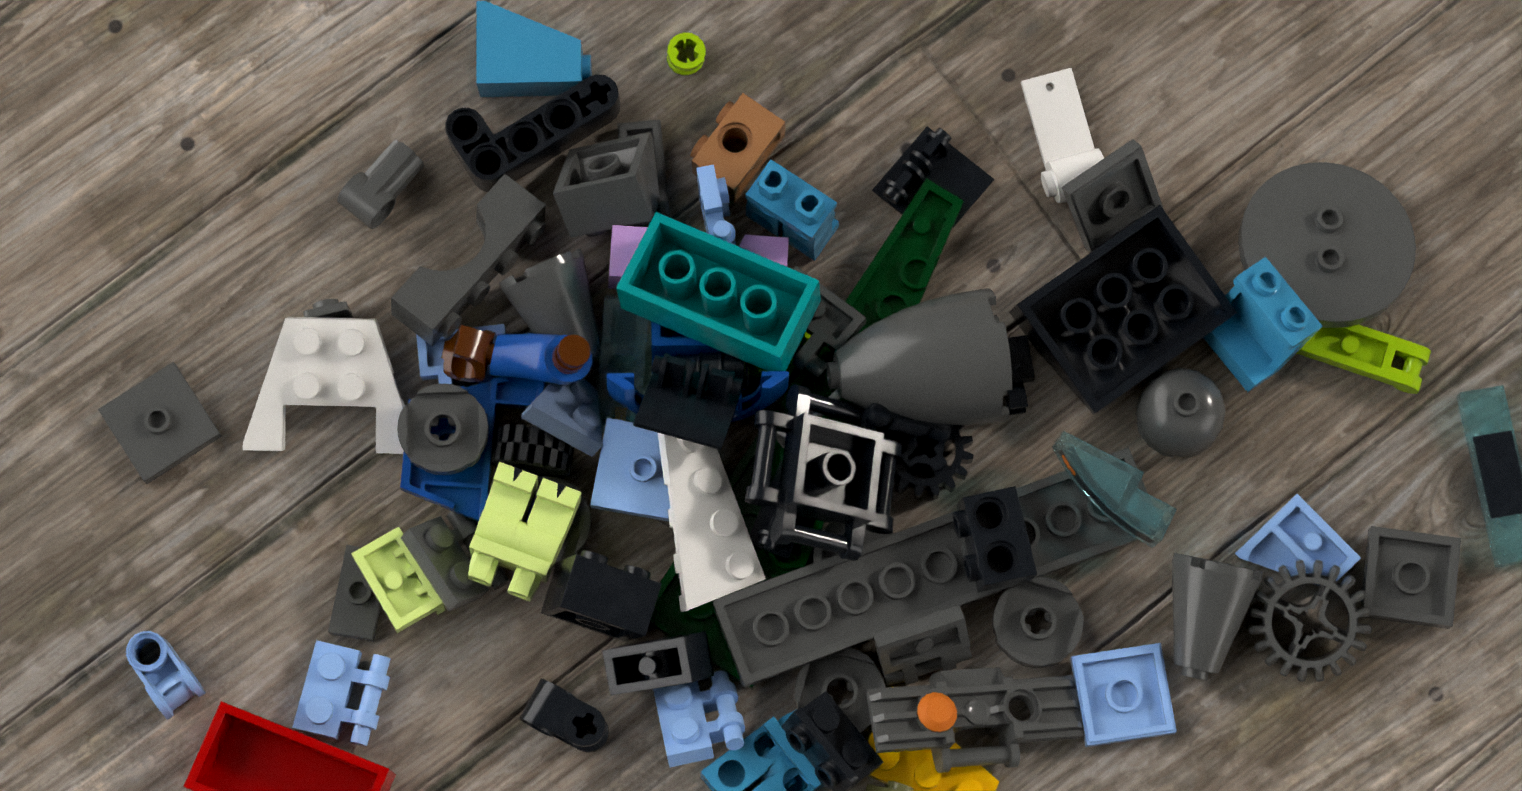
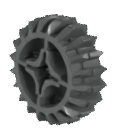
M1297 560V575L1290 576L1286 566L1282 565L1278 568L1280 575L1284 579L1282 582L1277 584L1269 575L1264 578L1265 584L1272 591L1269 595L1259 590L1256 591L1254 598L1265 603L1263 609L1250 607L1248 614L1252 617L1262 618V623L1249 626V633L1254 635L1264 633L1265 638L1257 641L1254 647L1257 652L1271 647L1273 651L1265 659V663L1268 666L1275 664L1279 658L1284 660L1280 668L1282 676L1286 677L1294 665L1298 667V681L1304 682L1307 678V668H1314L1315 678L1318 682L1324 681L1322 670L1324 666L1330 665L1331 671L1336 677L1342 674L1341 668L1336 662L1341 657L1351 666L1356 664V659L1348 650L1351 646L1359 651L1366 650L1367 645L1355 637L1357 632L1371 634L1372 627L1368 624L1358 623V618L1368 617L1372 614L1370 607L1356 608L1355 603L1363 600L1366 597V593L1362 589L1352 594L1348 593L1347 590L1355 582V578L1352 575L1345 577L1341 583L1335 581L1340 573L1339 566L1333 565L1328 575L1325 576L1321 574L1323 569V562L1321 560L1314 561L1313 573H1306L1304 561ZM1298 585H1320L1310 601L1305 604L1297 605L1280 598L1289 589ZM1332 591L1342 598L1348 614L1346 630L1337 627L1336 624L1326 618L1325 610ZM1319 600H1321L1317 607V618L1322 622L1323 626L1331 629V631L1321 627L1315 631L1312 628V632H1305L1299 641L1303 633V624L1295 614L1288 610L1298 614L1305 610L1308 614V609H1315ZM1273 610L1282 614L1294 624L1295 631L1287 650L1274 636L1272 630ZM1315 637H1325L1339 642L1333 650L1316 657L1300 656L1303 649Z

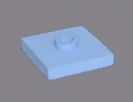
M607 418L603 446L601 447L590 503L591 508L669 522L668 509H670L668 486L664 485L658 433L633 426L634 422Z
M1161 643L1071 656V667L1085 733V747L1171 735L1177 732Z

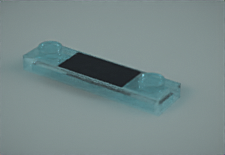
M1504 386L1460 392L1456 397L1495 568L1522 563V464Z

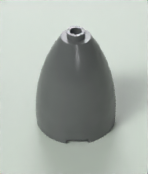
M989 288L942 296L900 310L872 324L834 352L833 362L826 363L829 388L837 389L839 397L866 409L872 403H879L896 414L919 421L952 425L1005 422L1010 413L1008 406H1003V396L1007 395V390H1012V368L1005 322H1000L998 316L993 315L990 306L996 305L994 292Z

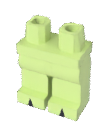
M499 462L484 510L469 546L472 557L468 578L474 582L491 587L499 566L515 571L507 591L515 597L530 602L539 589L541 581L547 583L552 568L581 503V492L543 478L527 522H524L538 487V476Z

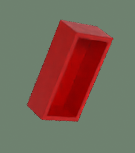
M221 701L183 787L190 791H389L396 774L389 768Z

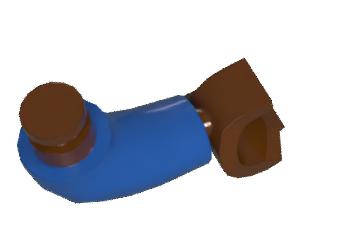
M461 325L455 335L450 340L445 341L441 356L444 359L443 372L447 377L465 382L483 381L487 366L490 365V375L530 379L565 386L582 380L592 366V354L589 343L579 335L498 334L495 343H493L495 332L490 330L481 331L465 325Z

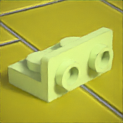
M399 527L351 553L397 633L433 612L439 615L445 611L444 603L402 541L403 533Z

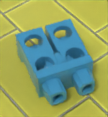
M771 159L746 193V216L777 237L782 232V237L789 238V245L814 261L839 227V221L834 218L837 202Z
M794 711L783 716L778 721L773 716L763 726L743 739L744 745L742 748L728 750L700 772V778L711 791H747L760 780L763 782L752 791H818L823 787L815 774L813 765L804 754L798 753L791 747L786 738V732L781 727Z

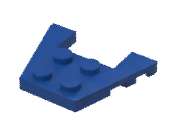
M500 376L491 379L489 382L469 387L461 386L481 404L488 419L489 437L481 458L474 466L468 467L462 472L452 475H435L414 466L406 453L403 452L401 490L479 522L490 491L492 468L490 461L494 443L497 408L526 409L545 389L546 382ZM442 418L439 419V426L431 427V434L438 435L440 441H446L450 434L455 433L456 426H450L448 419ZM533 498L524 522H527L529 518V515L535 502V498Z

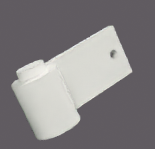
M1072 68L1021 81L1046 170L1041 172L1042 185L1048 198L1054 196L1057 203L1067 202L1061 188L1062 186L1104 159L1100 149L1094 148Z

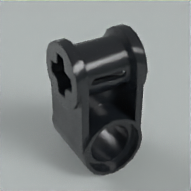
M542 678L519 717L522 722L552 738L555 737L586 753L596 752L601 749L609 737V726L600 711L577 699L563 688ZM592 719L593 725L597 730L596 734L587 733L581 739V733L577 726L580 723L588 725Z

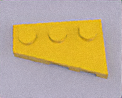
M872 732L869 737L868 743L876 752ZM954 743L950 749H961V747ZM931 749L877 753L883 760V763L868 775L885 784L888 781L905 784L914 788V791H996L999 781L981 765L952 767L947 773H938L935 769Z

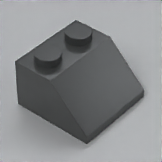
M650 132L569 150L553 195L571 238L582 235L589 237L598 236L612 229V225L640 227L652 220L660 194L654 143Z

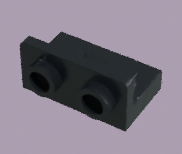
M827 691L804 708L800 707L794 711L781 726L786 732V738L791 747L798 753L804 754L815 768L818 780L827 789L849 791L883 763V760Z

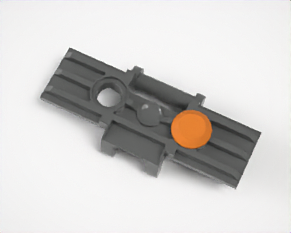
M999 667L946 670L933 673L929 679L930 685L874 688L866 691L876 753L931 749L935 769L938 773H947L952 767L1004 764L1007 768L1018 767L1020 763L1019 743L1076 739L1085 736L1073 675L1013 679V676L1004 677ZM1010 700H1021L1028 706L1030 711L1028 720L1020 721L1010 714ZM985 728L986 735H996L1000 745L950 749L955 743L954 735L959 730Z

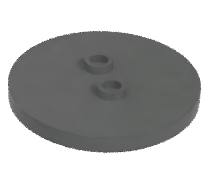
M1327 162L1305 163L1275 174L1252 196L1244 212L1239 229V254L1244 271L1266 257L1325 328L1358 325L1383 313L1400 296L1414 268L1416 256L1415 236L1410 219L1401 203L1389 189L1370 175L1341 164Z

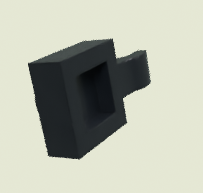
M1027 335L1008 338L1012 368V390H1007L1005 399L1010 415L1026 413L1028 402L1023 383L1034 382L1035 379Z

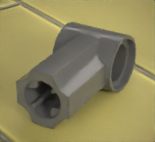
M395 139L365 173H357L345 184L339 193L337 202L370 229H375L390 215L396 204V197L421 171L424 163L407 145Z

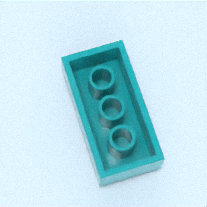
M658 212L654 214L616 287L622 309L766 371L787 370L821 302L819 280Z

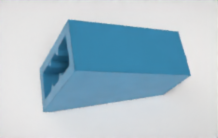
M476 1V84L480 97L558 96L592 76L591 55H583L580 39L487 1Z

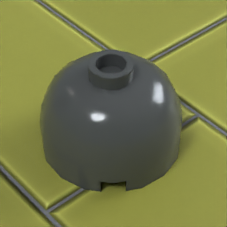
M1182 367L1166 370L1150 380L1140 394L1136 406L1138 432L1147 445L1163 456H1197L1212 446L1223 429L1226 410L1222 393L1211 378L1198 370Z

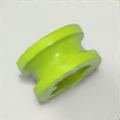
M677 34L670 40L667 47L666 60L668 66L680 75L696 73L701 69L705 61V45L695 34ZM686 45L693 47V57L695 60L690 62L689 58H687L686 63L679 61V51L677 48L682 46L683 50H685Z

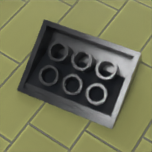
M1158 205L1019 302L1009 313L1024 334L1028 336L1034 348L1094 415L1237 314V311L1161 205Z

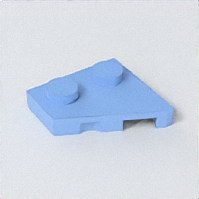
M1298 494L1292 497L1235 553L1240 559L1279 572L1278 568L1285 565L1290 576L1298 574L1296 569L1297 560L1304 561L1306 573H1313L1314 561L1321 560L1323 562L1322 575L1327 576L1333 565L1340 567V573L1335 581H1338L1361 559Z

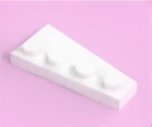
M658 433L664 485L668 486L670 509H668L670 528L673 527L676 554L673 555L676 574L679 573L682 594L679 596L680 611H688L765 580V575L718 450Z

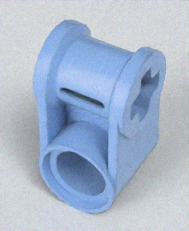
M142 631L135 634L129 640L126 647V657L145 685L148 695L167 720L173 717V711L195 695L201 697L206 694L193 672L180 659L165 638L152 631ZM150 642H157L160 646L159 659L153 664L143 665L140 660L142 647Z

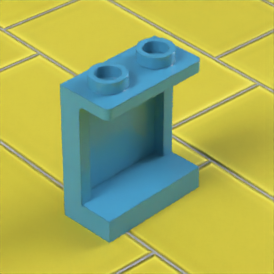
M1266 257L1240 273L1233 280L1235 286L1225 295L1237 311V314L1203 337L1247 392H1250L1277 373L1323 327Z

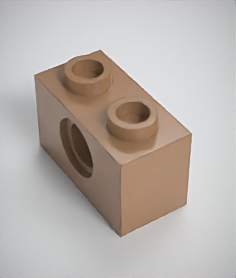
M742 93L735 104L729 101L722 108L716 119V123L719 124L710 137L703 135L695 144L690 154L693 158L692 172L695 176H697V167L714 164L716 178L725 177L729 199L734 203L785 136V121L744 93ZM738 138L743 140L747 146L741 152L732 153L724 148V144L730 139Z

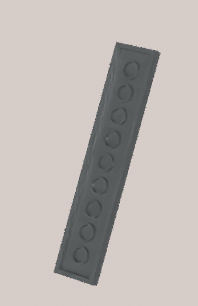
M1129 447L1078 466L1091 484L1117 508L1115 511L1117 516L1122 512L1133 522L1143 527L1137 529V531L1146 536L1152 533L1153 535L1163 530ZM1069 470L1016 488L1037 570V575L1034 578L1042 577L1141 540L1140 537L1128 531L1109 516L1083 490ZM985 508L976 511V519L982 527L987 529L997 527L998 520L994 512ZM953 512L864 544L861 556L856 561L843 559L837 554L715 599L711 604L743 688L873 640L874 633L886 630L893 625H901L928 616L935 611L946 610L958 605L961 607L1020 584L978 593L976 582H969L967 579L963 557L969 554L965 538L959 539L957 537L953 523ZM999 552L988 553L987 563L993 571L998 573L1008 571V561L1003 554Z

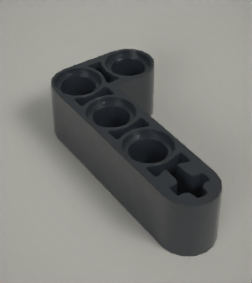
M595 74L495 135L482 116L471 108H459L449 114L445 122V131L453 152L474 184L480 190L488 192L504 174L517 181L611 123L620 112L619 91L616 83L610 77ZM599 95L602 99L607 98L608 102L601 105L598 100L593 101V97ZM579 105H581L583 113L587 112L586 117H582ZM562 115L570 116L575 120L566 129L555 128L552 124L557 117ZM464 126H473L478 129L476 135L470 139L462 140L456 137L457 131ZM524 138H532L538 142L536 147L529 152H521L515 148L517 143ZM486 161H496L501 164L499 170L491 175H484L478 171L480 166Z

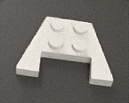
M285 318L243 441V450H285L286 405L359 406L376 408V453L403 454L404 450L399 442L397 427L400 412L405 404L403 399H401L393 375L394 370L377 319Z

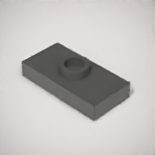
M346 545L328 632L332 635L374 642L381 605L351 554L362 547Z

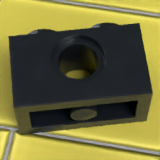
M706 631L624 644L602 650L610 696L691 683L714 676Z

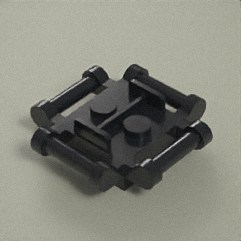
M794 384L789 389L786 398L788 415L768 410L756 412L754 426L758 428L752 484L746 487L745 502L752 505L777 508L776 518L770 530V539L773 543L788 545L790 542L837 552L843 559L856 561L861 556L863 550L865 529L877 534L893 533L894 518L890 516L896 460L901 459L902 444L884 439V433L876 431L877 426L868 424L865 421V408L853 403L810 393L808 387ZM809 411L854 422L855 426L809 415ZM776 431L786 433L779 490L770 488ZM796 516L826 523L834 521L844 523L845 532L843 535L796 525Z

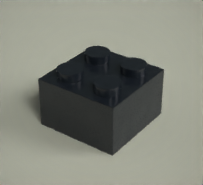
M583 550L581 555L572 554L571 557L556 562L541 614L621 641L646 636L662 583L650 580L651 573L647 570L631 565H625L624 569L621 570L607 565V557Z

